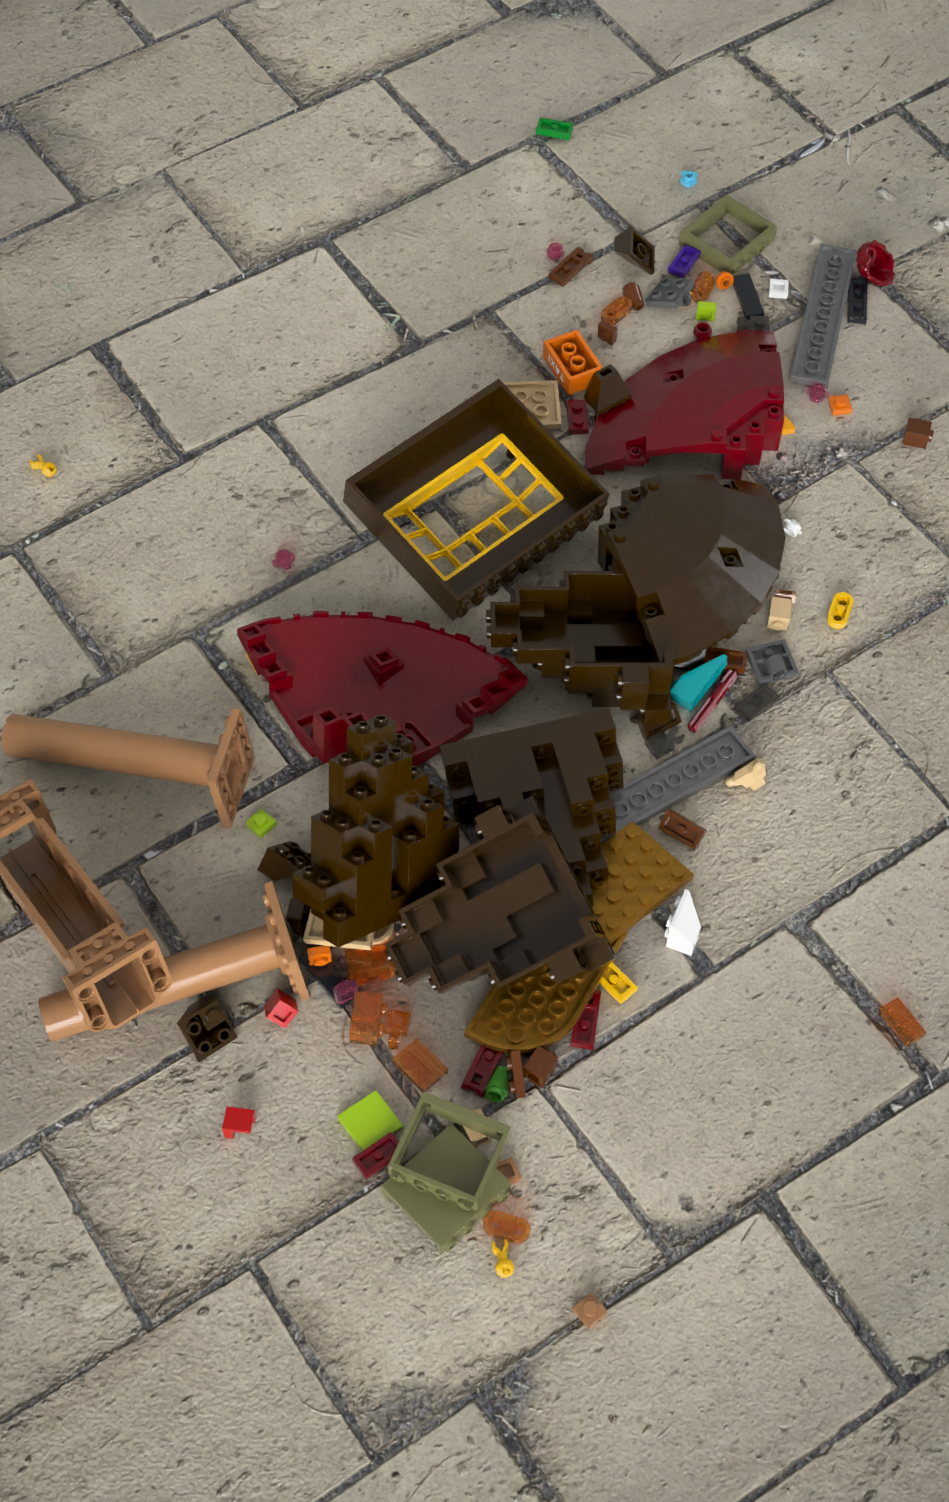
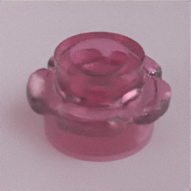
M552 243L549 245L546 254L551 259L558 260L564 256L563 247L559 243Z

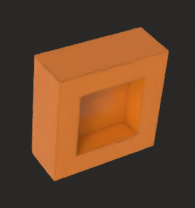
M848 394L829 396L828 403L832 416L851 414L852 406Z
M330 946L307 948L309 965L323 966L328 962H332Z

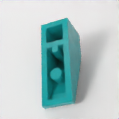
M723 654L683 674L679 680H675L670 687L671 700L692 712L727 666V656Z

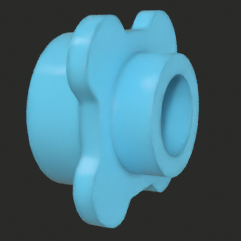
M681 172L682 178L680 183L684 187L690 188L697 184V172Z

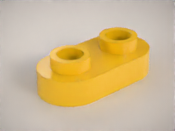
M839 592L833 597L827 616V623L832 628L841 629L846 626L854 602L850 594Z

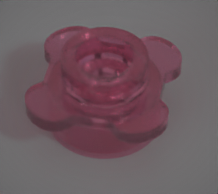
M815 384L814 387L807 388L806 390L810 400L815 403H820L824 400V397L827 398L829 396V392L823 388V385Z
M285 549L279 550L272 564L275 567L280 566L288 570L291 568L292 561L295 560V555Z

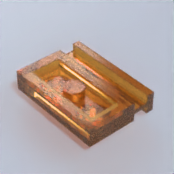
M417 1038L392 1058V1063L422 1093L429 1090L444 1074L448 1073V1068Z

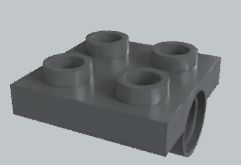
M662 278L645 300L646 306L661 308L689 306L692 299L690 291L695 286L693 279Z
M785 639L745 649V652H748L747 659L758 685L798 677L799 671Z

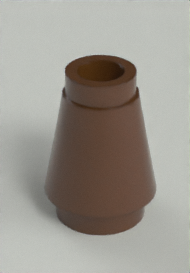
M635 282L626 284L623 287V296L635 311L641 310L645 305L640 286Z

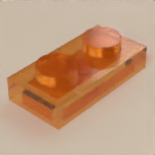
M898 997L879 1009L880 1015L906 1047L925 1036L926 1031Z

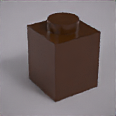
M909 417L903 444L926 449L927 442L932 441L934 433L933 430H930L932 422Z
M538 1046L523 1067V1077L543 1088L557 1068L558 1057L552 1050L548 1048L543 1049Z

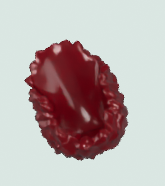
M873 240L871 243H863L856 253L857 268L860 275L877 286L882 285L885 287L888 284H892L895 278V273L893 272L895 260L893 255L886 250V246L877 240Z

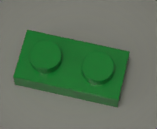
M540 117L536 127V134L570 140L574 123Z

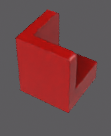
M278 988L264 1005L266 1018L283 1028H286L298 1013L296 999Z
M226 1106L222 1126L224 1137L234 1138L235 1132L250 1133L252 1124L256 1121L255 1110Z

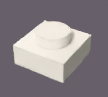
M770 279L769 297L787 299L789 280Z

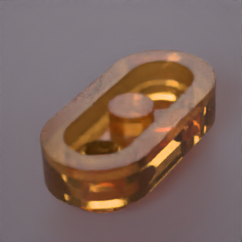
M704 271L697 275L694 281L695 286L690 291L692 300L696 303L707 300L715 284L712 273Z
M627 297L616 298L602 310L601 321L605 320L611 325L617 324L631 313L632 301Z
M494 1210L488 1212L483 1219V1229L491 1237L502 1240L507 1239L508 1242L522 1244L530 1237L531 1227L524 1218ZM496 1222L499 1224V1227L492 1228L491 1224ZM520 1229L523 1233L516 1235L514 1231Z

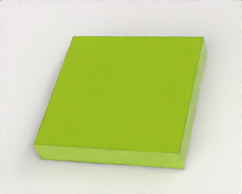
M376 1090L337 1116L339 1122L361 1151L388 1133L392 1132L394 1135L403 1129L402 1123Z

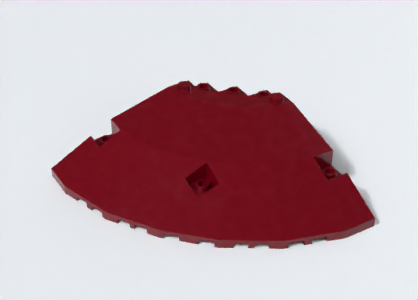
M741 330L700 338L657 357L629 377L624 383L630 391L632 398L626 400L623 404L611 408L607 413L598 415L585 447V469L591 475H604L605 470L624 471L625 466H645V463H649V457L683 452L722 454L721 479L734 478L741 480L743 465H760L762 450L778 451L784 424V384L780 354L777 352L774 332L767 330Z
M313 611V615L301 617L300 613L293 614V618L281 620L280 616L265 618L237 629V636L257 674H261L269 683V697L302 747L312 758L317 756L323 764L328 763L329 759L337 757L341 753H347V727L353 726L360 721L372 719L376 715H385L397 722V733L403 734L406 738L414 741L413 766H420L440 753V745L457 742L473 731L474 718L487 713L490 715L494 714L522 690L528 682V678L507 658L498 653L495 655L486 651V646L482 644L479 646L470 642L471 638L466 635L456 633L454 636L445 633L444 628L436 630L430 628L429 623L415 620V623L402 621V617L391 615L381 618L373 616V612H358L357 615H345V611H341V615H329V611Z

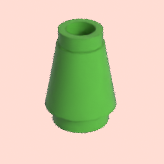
M496 1067L485 1087L486 1097L490 1101L502 1102L508 1095L509 1070L506 1067Z

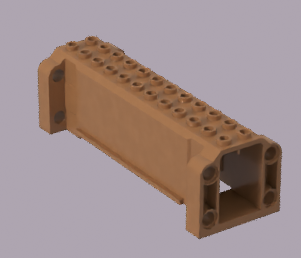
M28 779L0 795V839L28 824L33 835L30 841L14 850L10 848L9 853L0 857V876L3 878L10 893L69 972L62 977L88 1028L92 1032H100L104 1029H117L156 1005L162 994L171 987L172 977L158 943L147 927L130 937L125 934L122 929L125 925L122 919L56 835V827L42 795L33 781Z

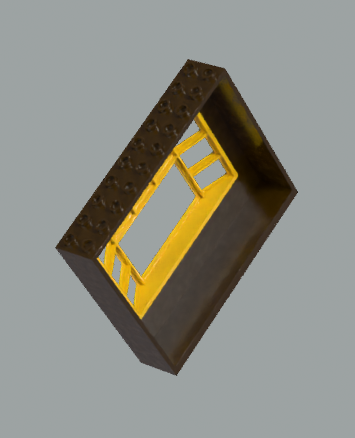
M497 379L348 478L345 482L343 502L453 621L458 617H464L473 606H479L487 596L495 595L501 586L510 584L518 574L527 572L532 564L541 562L546 554L555 552L560 547V544L569 542L577 532L586 530L591 522L599 521L603 517L604 509L608 504L609 492L504 383ZM501 444H504L516 457V460L500 476H497L486 465L484 460ZM520 464H523L536 479L519 496H516L503 481ZM478 466L511 502L460 538L445 546L412 510ZM542 484L552 494L555 501L534 515L522 502ZM517 507L528 520L510 531L499 518ZM407 515L420 530L405 534L392 519ZM494 524L505 536L486 548L475 535L489 525ZM426 536L439 551L424 555L411 540ZM470 540L480 553L462 565L451 552ZM446 557L456 570L445 577L431 561Z

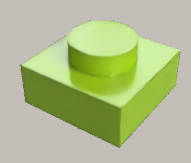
M698 301L696 320L714 321L717 303Z
M261 808L246 821V826L262 839L277 826V822Z

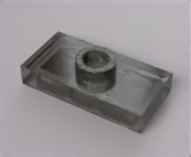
M764 683L735 704L734 709L750 722L776 703L780 696Z

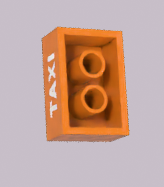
M578 330L543 341V358L568 396L587 389L593 374L603 368Z

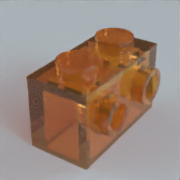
M385 943L372 945L371 950H344L351 984L362 985L368 981L377 979L383 981L395 976L394 963H391L385 954V950H387Z
M355 991L349 1031L350 1043L378 1046L379 1037L383 1038L384 1024H381V1017H386L387 1003H383V994Z

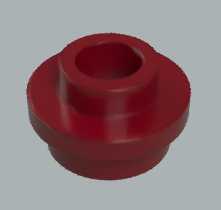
M700 322L694 327L693 334L698 339L710 337L712 329L708 323Z

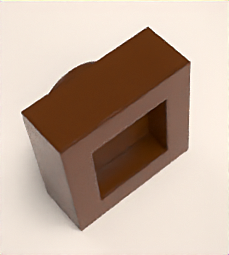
M602 320L598 323L597 337L612 346L617 341L618 328Z

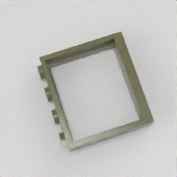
M726 194L680 232L679 245L681 247L688 245L700 250L701 255L699 258L720 272L726 271L733 275L736 271L739 272L746 263H750L754 256L762 253L765 247L773 243L777 237V226ZM727 213L760 233L759 236L731 259L698 238Z
M423 1091L388 1164V1174L398 1182L403 1183L406 1181L413 1184V1187L419 1191H430L443 1201L451 1200L465 1210L473 1209L477 1211L510 1139L511 1126ZM426 1111L499 1140L474 1196L401 1166Z

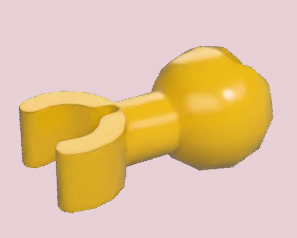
M39 454L36 455L38 461L29 460L33 469H42V473L46 477H52V475L57 473L56 465L52 462L45 463Z
M504 1239L502 1251L495 1246L493 1241L492 1252L498 1257L495 1270L500 1277L507 1278L515 1270L513 1262L507 1257L508 1241Z

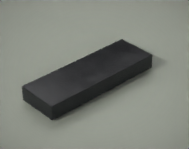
M750 273L734 275L733 287L745 320L764 318V311Z
M850 279L847 323L866 324L868 279Z
M308 953L300 957V962L340 1009L359 997L357 990L333 962H328L323 966L309 965Z

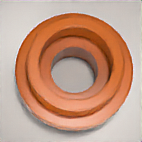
M722 271L716 276V285L719 289H728L733 284L734 277L730 272Z

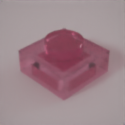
M355 979L342 981L333 988L334 998L338 1005L359 996L358 985Z

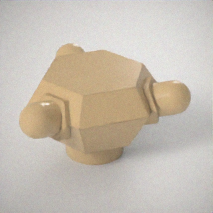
M756 758L735 771V775L726 779V785L728 787L743 785L746 788L750 786L752 791L760 788L767 783L764 778L766 776L765 761L762 758Z

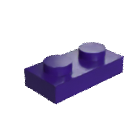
M684 245L668 267V273L685 279L699 259L701 251Z

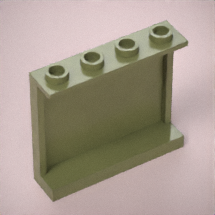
M451 1123L403 1167L474 1196L490 1161ZM497 1168L477 1211L473 1209L465 1210L451 1200L443 1201L430 1191H419L413 1187V1184L406 1181L401 1183L390 1177L381 1185L382 1195L387 1200L392 1199L436 1244L440 1255L445 1250H452L458 1243V1238L463 1234L468 1235L475 1228V1223L480 1218H487L493 1211L492 1207L498 1202L503 1203L511 1194V1182Z

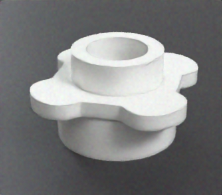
M784 519L785 524L783 527L786 534L792 537L802 534L799 522L794 519Z

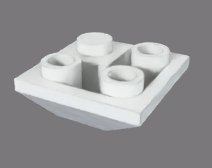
M685 889L682 897L678 896L676 899L673 915L670 914L664 937L667 938L666 947L691 956L699 938L701 926L690 891Z

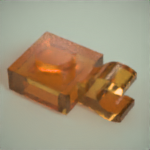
M388 1009L384 1027V1034H389L388 1049L397 1050L400 1036L407 1037L411 1013Z

